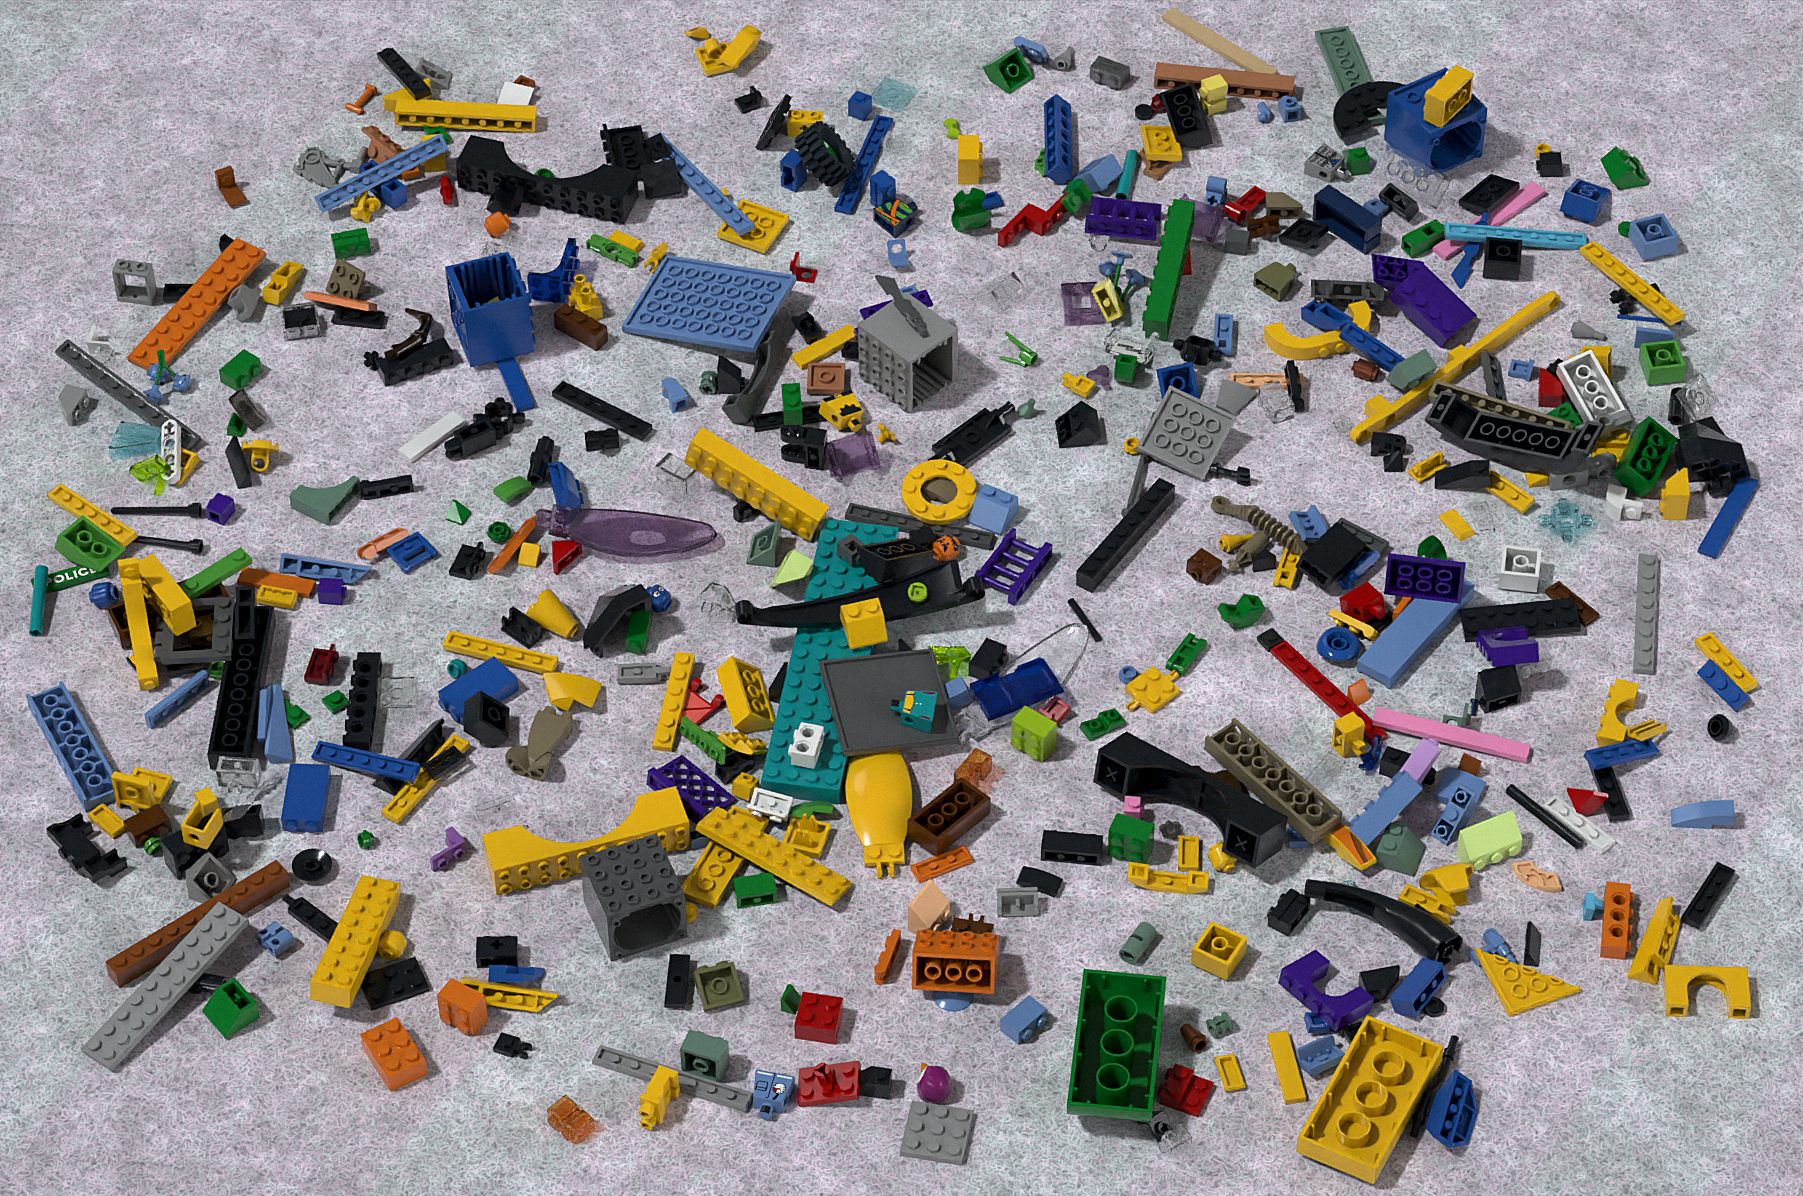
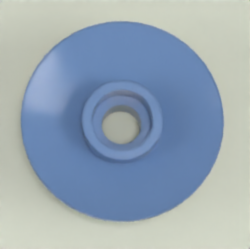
M933 991V1000L936 1005L943 1010L951 1012L967 1008L974 998V993Z

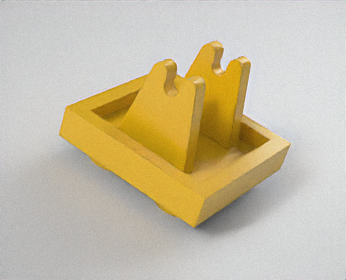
M806 813L803 814L802 818L792 817L782 843L794 848L805 856L819 859L829 836L831 824L817 821L814 815L808 818Z

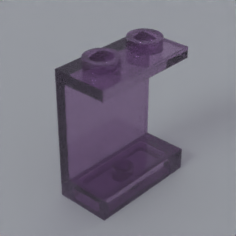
M1184 193L1183 197L1179 198V200L1195 202V224L1192 236L1214 243L1226 213L1224 205L1217 203L1216 206L1189 199L1188 195Z
M866 430L825 443L826 448L824 452L831 464L829 471L836 480H843L844 476L863 470L881 468L871 431Z

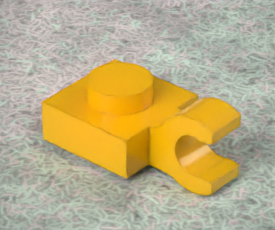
M662 242L653 248L647 261L644 263V267L651 265V273H654L659 266L658 261L663 260L666 255L665 251L669 246Z
M1065 372L1062 376L1064 380L1061 385L1067 388L1070 387V391L1084 398L1095 387V381L1080 374L1077 378L1068 372Z

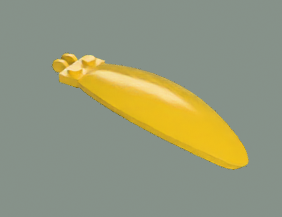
M899 750L850 756L845 782L846 802L853 828L863 846L865 867L876 866L877 878H882L881 866H889L888 874L892 878L894 877V865H905L903 844L907 836V820L911 818L912 787L907 766Z

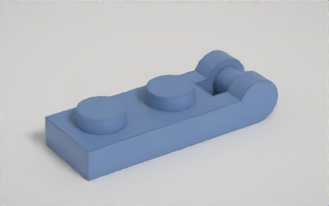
M1215 314L1213 341L1216 344L1214 351H1221L1225 356H1231L1233 315Z

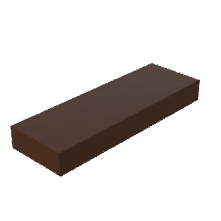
M1560 581L1545 589V594L1552 600L1575 598L1579 621L1585 627L1599 618L1600 614Z

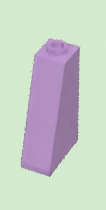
M1431 737L1428 740L1423 738L1400 769V772L1402 773L1406 770L1421 784L1442 752V749L1438 747L1440 743Z

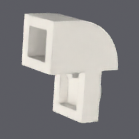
M1609 484L1605 500L1606 513L1617 521H1620L1621 516L1640 520L1643 502L1626 499L1628 488Z

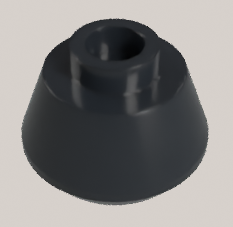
M1716 714L1709 720L1707 730L1713 740L1721 741L1732 734L1733 724L1726 716Z

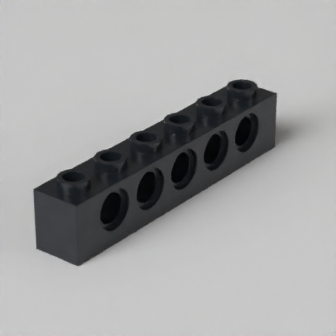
M358 652L357 660H353V671H355V674L351 675V686H353V689L349 690V701H351V704H347V716L349 718L345 719V731L347 733L343 735L342 743L346 747L371 752L382 672L381 652Z

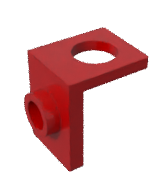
M796 252L793 261L790 262L792 275H796L797 281L814 283L817 270L800 267V253ZM804 272L812 274L810 278H803L801 275Z

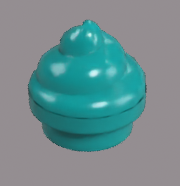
M454 659L448 664L447 671L451 677L460 678L465 675L467 664L460 659Z

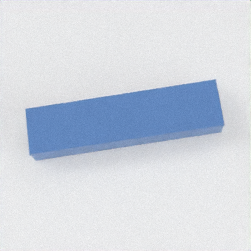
M1464 579L1461 604L1414 598L1357 660V672L1369 675L1385 684L1387 689H1390L1459 614V610L1463 609L1474 596L1475 584Z
M60 681L58 686L33 696L30 693L26 694L28 707L85 812L92 811L102 803L108 805L115 802L116 799L111 780L113 771L63 681Z

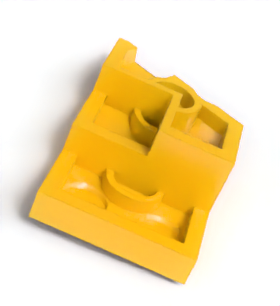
M563 672L544 673L541 678L546 683L545 690L549 695L550 704L567 712L573 700L592 708L602 685L601 682L594 679Z

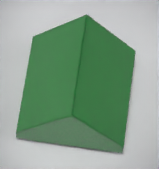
M235 412L228 423L226 435L241 438L247 423Z

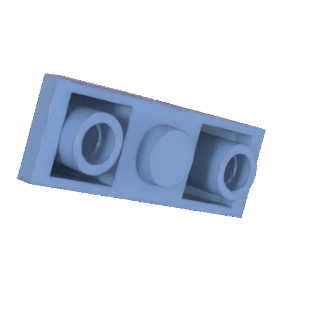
M1459 783L1430 835L1448 845L1459 834V831L1466 827L1475 809L1477 793Z

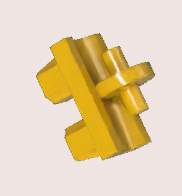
M368 191L354 197L353 201L356 208H351L350 214L354 220L362 219L364 223H369L371 213L379 210L381 203L377 197H370Z

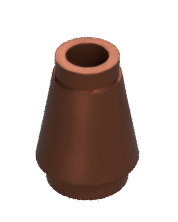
M1188 1023L1180 1028V1033L1191 1051L1201 1052L1206 1048L1208 1042L1204 1034Z

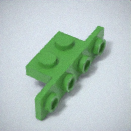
M686 716L681 717V734L720 765L725 764V754L731 753L732 748L717 739L719 735L712 730L704 731Z

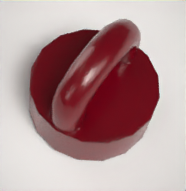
M1160 94L1152 97L1150 105L1152 112L1165 110Z

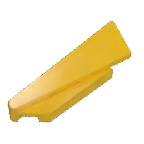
M1672 896L1658 902L1629 968L1628 978L1655 985L1658 981L1659 967L1662 969L1664 965H1668L1681 922L1679 914L1674 915L1672 908L1674 898Z
M467 976L460 980L462 984L485 995L486 1005L533 1012L540 1011L557 998L560 993L503 982H490L486 979Z

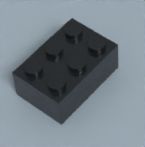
M213 812L204 816L196 828L203 830L212 817ZM224 825L207 850L185 843L181 830L161 840L165 864L178 880L186 877L185 871L206 852H210L217 859L225 856L230 851ZM191 835L194 839L199 840L196 835Z

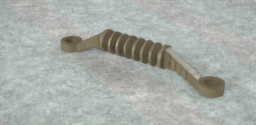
M1213 497L1211 508L1215 512L1241 515L1247 522H1252V525L1255 527L1258 526L1259 530H1263L1265 534H1269V537L1275 538L1276 542H1280L1282 546H1286L1288 550H1292L1299 557L1307 550L1300 534L1294 533V530L1289 529L1287 525H1283L1281 521L1277 522L1275 517L1271 518V515L1269 513L1266 514L1264 510H1260L1259 506L1231 505L1230 500L1226 497Z

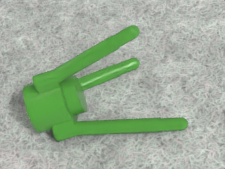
M1005 331L1008 339L1021 349L1019 354L1021 360L1003 356L999 358L1007 362L1019 364L1022 367L1026 365L1032 366L1036 362L1038 354Z

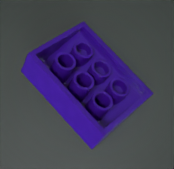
M1426 265L1401 282L1389 297L1440 348L1477 316Z
M1388 553L1384 594L1461 604L1466 562Z

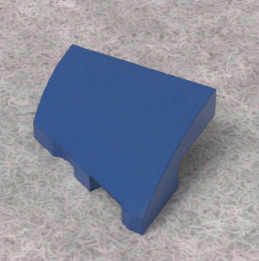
M489 965L488 981L531 982L542 977L545 974V968Z

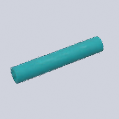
M44 565L35 567L29 634L31 636H41L43 634L49 570Z

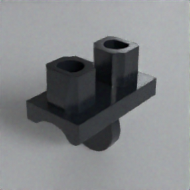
M808 311L800 316L791 317L793 324L807 345L816 342L817 338L822 336V332L815 323L813 315L809 314Z
M608 428L601 431L590 430L584 432L586 451L601 450L605 452V449L620 448L618 429Z

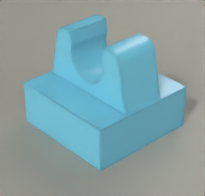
M1586 892L1583 901V920L1591 921L1592 916H1602L1604 901L1595 899V893Z

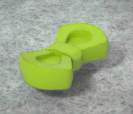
M948 118L943 123L949 130L947 133V138L957 139L958 135H961V132L957 129L958 121L954 118Z

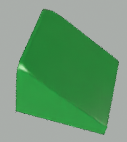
M791 984L787 985L781 997V1010L795 1015L799 1008L801 996Z

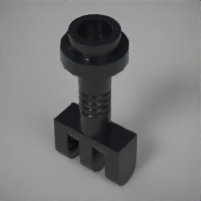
M1212 463L1210 474L1213 477L1217 478L1219 475L1237 479V484L1246 487L1251 485L1250 469L1239 466L1236 471L1222 468L1221 463Z

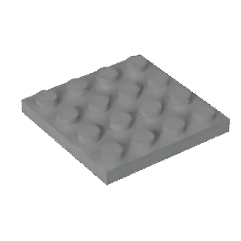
M1169 386L1136 450L1203 482L1237 417L1173 386Z

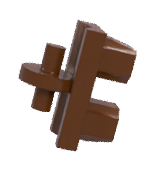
M1267 215L1262 218L1248 219L1247 231H1250L1249 239L1261 236L1267 238L1271 234L1280 233L1279 216Z

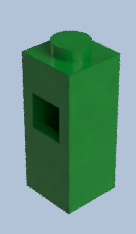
M1435 219L1402 236L1401 249L1412 259L1432 249L1433 246L1445 239L1444 225Z
M632 607L625 638L626 652L645 654L653 620L652 609L646 612L644 610L636 612Z

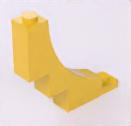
M137 557L118 560V567L140 690H152L155 687H159L156 663L153 660L154 653Z

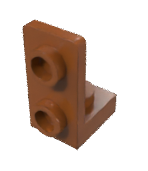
M231 165L214 171L217 188L230 208L246 203L245 196L235 183L234 170Z

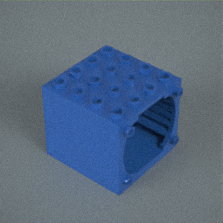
M1443 68L1388 92L1384 140L1424 181L1429 178L1433 179L1438 174L1474 158H1480L1483 155L1488 108L1473 93L1471 100L1442 128L1423 120L1425 93L1435 85L1438 79L1445 76L1448 71L1447 68Z
M509 252L445 267L451 320L470 367L483 366L487 363L520 355H528L534 352L533 344H536V340L532 333L534 324L530 320V317H533L531 306H529L531 297L529 292L526 293L525 282L521 281L520 270H516V261L514 258H511ZM498 296L500 301L487 304L488 301Z

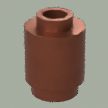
M1359 358L1358 361H1354L1351 371H1354V376L1368 381H1375L1380 367L1376 366L1375 363Z

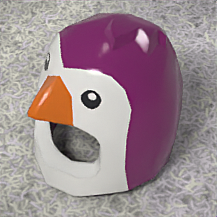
M922 1063L921 1074L917 1081L918 1096L926 1103L937 1104L944 1102L951 1093L952 1083L948 1071L938 1065L930 1066Z

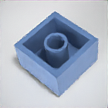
M1664 213L1630 221L1628 237L1642 260L1676 252L1678 235Z

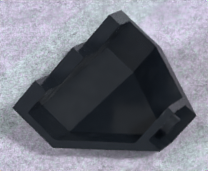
M1697 422L1678 427L1680 444L1689 474L1708 469L1711 478L1729 472L1732 481L1751 476L1741 443Z
M642 584L623 585L599 596L583 635L584 649L589 647L592 653H596L599 658H602L603 639L626 611H631L632 607L636 612L640 610L646 612L652 609L651 595Z

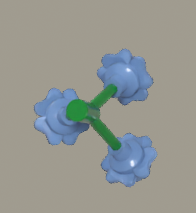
M164 350L157 351L158 363H155V365L151 364L146 373L149 376V380L154 381L155 384L152 385V389L145 390L143 393L154 403H158L160 399H165V396L159 391L160 385L158 384L161 381L166 382V377L169 373L174 380L173 391H185L190 386L191 376L186 374L180 376L178 373H174L166 364Z

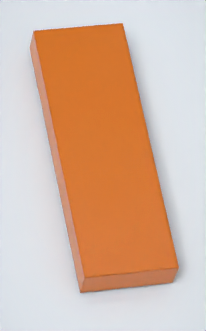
M965 845L944 852L937 857L934 856L910 866V870L920 884L973 863V858Z

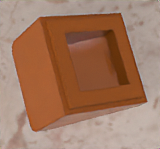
M1464 753L1458 769L1478 777L1482 761Z

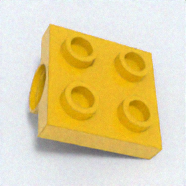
M710 38L705 41L704 47L695 49V55L706 76L733 70L719 61V57L729 46L728 41L719 43L716 38Z

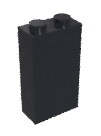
M1336 522L1301 555L1295 567L1326 590L1361 556L1367 544Z

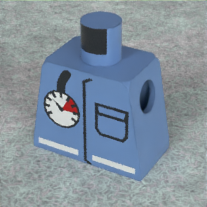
M756 1069L753 1105L754 1109L760 1110V1118L768 1120L771 1118L772 1112L783 1113L795 1090V1076Z

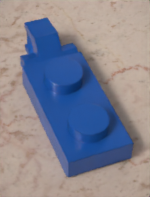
M1378 551L1364 553L1342 573L1343 576L1337 580L1342 590L1352 587L1354 580L1364 576V572L1367 569L1376 565V561L1381 557Z

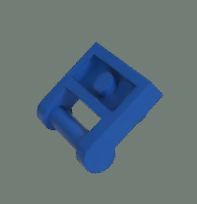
M418 531L386 549L387 554L405 574L429 558L433 559L438 556L435 548ZM423 550L426 551L409 562L405 561Z

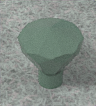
M1030 398L1027 403L1018 407V413L1024 418H1032L1036 401Z

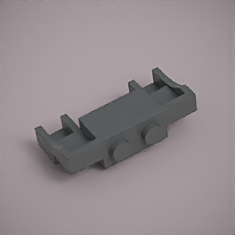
M1311 279L1310 297H1314V301L1325 302V298H1332V302L1343 303V299H1350V303L1369 300V304H1380V301H1384L1385 290L1375 282Z

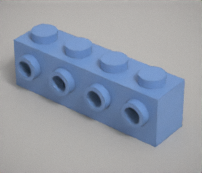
M1406 770L1402 773L1398 771L1391 779L1393 782L1388 787L1386 785L1382 787L1377 793L1379 797L1375 801L1370 800L1363 808L1365 811L1360 816L1358 814L1355 815L1349 822L1351 824L1349 830L1366 846L1423 789V786Z

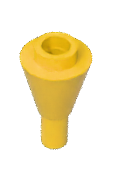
M1251 533L1246 535L1222 534L1219 539V546L1228 553L1247 542L1253 535Z

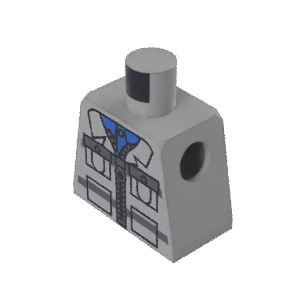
M1323 143L1305 161L1304 174L1331 183L1336 177L1345 180L1348 177L1349 170L1344 168V156Z

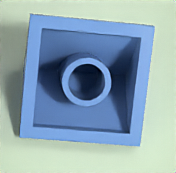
M1636 327L1634 348H1640L1641 343L1673 340L1674 331Z

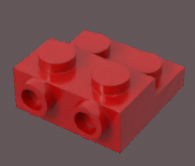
M1175 1064L1173 1069L1168 1068L1166 1072V1083H1161L1158 1088L1159 1104L1198 1118L1213 1088L1214 1082L1195 1076V1070Z

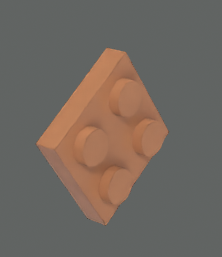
M808 363L807 394H839L844 392L845 363Z

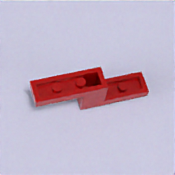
M1068 191L1047 211L1028 203L998 232V246L1004 248L1008 243L1011 244L1018 233H1022L1024 228L1040 236L1049 232L1053 225L1059 222L1066 212H1069L1061 203V200Z

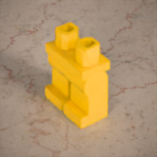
M661 1065L658 1066L646 1088V1094L642 1093L640 1096L641 1107L639 1115L642 1117L640 1121L641 1127L652 1130L656 1123L662 1124L663 1117L666 1114V1107L671 1098L677 1100L680 1095L678 1071Z

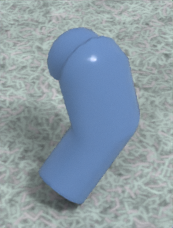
M1260 102L1257 108L1261 114H1258L1257 118L1259 122L1266 123L1271 117L1272 112L1264 102Z

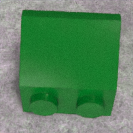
M1017 47L1004 52L982 67L990 82L1008 94L1034 77Z

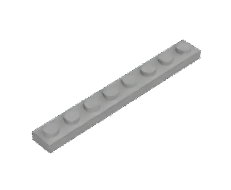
M1639 554L1633 660V673L1653 675L1658 555Z

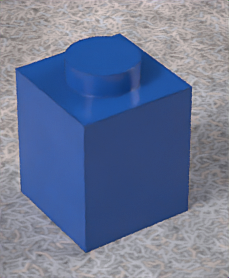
M856 91L848 100V116L864 121L872 112V96Z

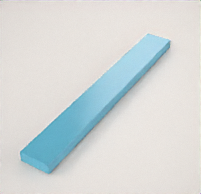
M1449 222L1444 224L1445 240L1486 243V237L1522 240V246L1580 250V247L1587 244L1586 234Z

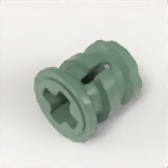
M710 370L704 371L701 375L702 379L699 390L702 394L713 395L718 382L717 373Z
M1225 1011L1221 1013V1016L1213 1017V1020H1206L1207 1029L1213 1037L1217 1036L1218 1033H1225L1226 1029L1228 1031L1233 1030L1232 1021Z

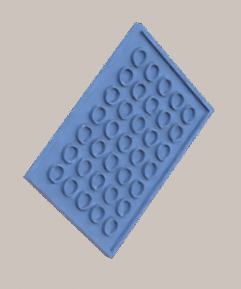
M665 255L622 324V331L755 353L797 281L796 275Z

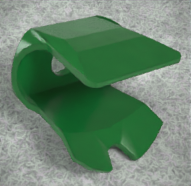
M971 188L969 194H965L961 190L953 198L954 211L951 216L952 225L955 230L964 232L987 226L992 212L986 211L982 206L986 194L984 191Z

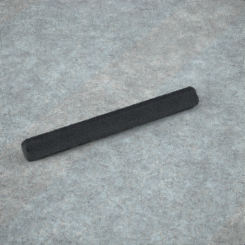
M1514 784L1506 788L1507 795L1574 848L1579 849L1583 846L1584 840Z

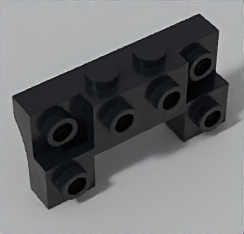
M81 813L67 821L54 823L46 828L48 837L59 847L58 853L63 860L67 859L75 872L78 871L82 876L86 875L93 883L106 875L112 878L128 868L126 859L124 857L121 859L115 848L101 856V852L86 837L93 832V828L90 822L86 824Z

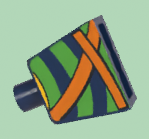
M896 198L873 208V221L896 239L914 224V212L918 210V207L913 201L905 204Z

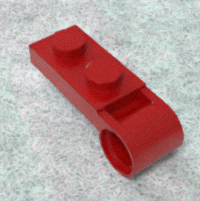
M1253 186L1238 201H1229L1224 207L1223 215L1237 223L1242 222L1265 202L1266 191Z

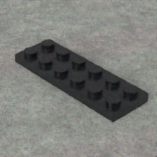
M1575 598L1463 608L1459 610L1465 642H1475L1478 630L1524 626L1527 629L1528 637L1581 631Z

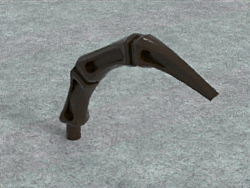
M405 308L406 313L419 320L420 328L411 333L405 341L392 345L391 350L384 352L385 358L388 359L393 356L399 358L407 351L426 343L429 331L434 326L433 316L428 312Z

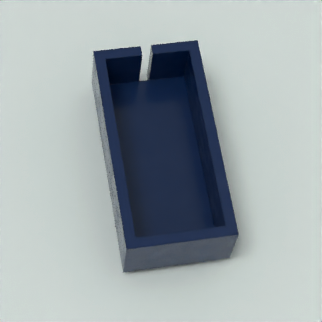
M1329 184L1314 195L1313 221L1327 224L1331 233L1365 255L1380 245L1382 219L1379 216L1373 214Z

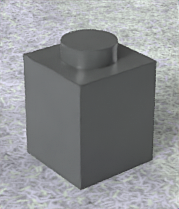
M1228 228L1225 253L1246 256L1247 250H1251L1252 239H1249L1250 231Z

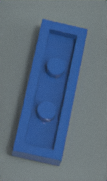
M1709 659L1698 670L1697 674L1736 712L1750 699L1713 660Z

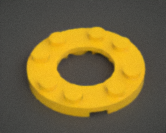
M943 459L926 461L912 468L905 476L901 488L902 501L907 507V511L916 519L933 525H945L958 518L959 520L964 518L971 511L977 495L976 482L972 474L962 465ZM935 477H943L951 480L956 485L958 491L953 501L943 505H935L927 502L922 497L921 487L926 481L933 480Z

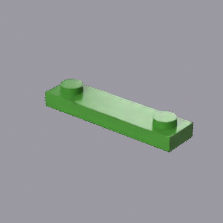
M240 547L179 584V586L189 599H195L252 564V558Z

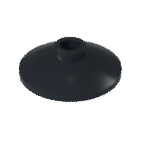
M321 849L303 850L292 861L294 875L303 881L313 882L321 880L332 869L331 857Z

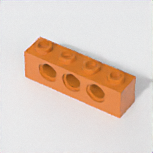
M1606 881L1600 957L1625 960L1626 953H1630L1631 941L1627 940V936L1631 937L1632 924H1628V920L1632 921L1633 908H1629V904L1633 905L1634 892H1630L1631 884Z

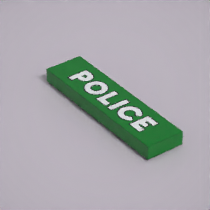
M79 565L48 574L46 594L110 576L108 566L101 572ZM34 578L31 579L32 586L34 584Z

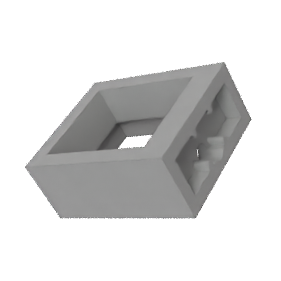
M117 259L112 270L117 301L153 306L158 293L152 263ZM125 275L144 277L146 288L126 285Z

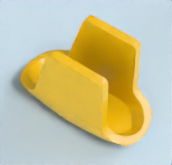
M1462 862L1428 870L1421 876L1419 886L1425 891H1432L1435 896L1454 907L1467 903L1465 890L1469 889L1468 879L1473 874L1474 865Z

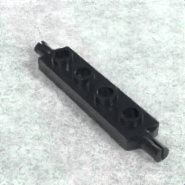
M285 894L282 901L289 905L288 914L329 944L338 923L305 898L294 899L289 894Z

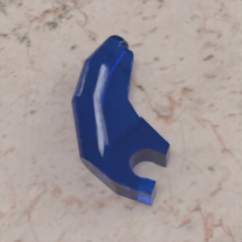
M1381 735L1374 737L1369 752L1361 754L1360 757L1363 759V764H1359V769L1362 771L1374 770L1381 755Z

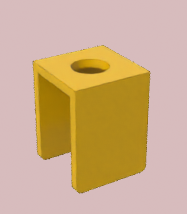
M196 801L181 824L183 841L207 850L223 826L221 809L217 808L203 830L197 829L196 827L202 820L203 815L200 802ZM191 835H196L199 840L194 839Z

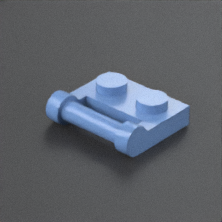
M1017 36L1014 39V44L1019 48L1023 57L1029 55L1034 61L1040 63L1041 61H1048L1050 56L1043 45L1021 36Z

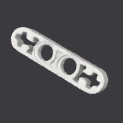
M168 420L162 425L161 476L167 484H175L181 476V427L175 420ZM175 441L172 447H167L170 442ZM175 456L172 462L167 463L170 457Z

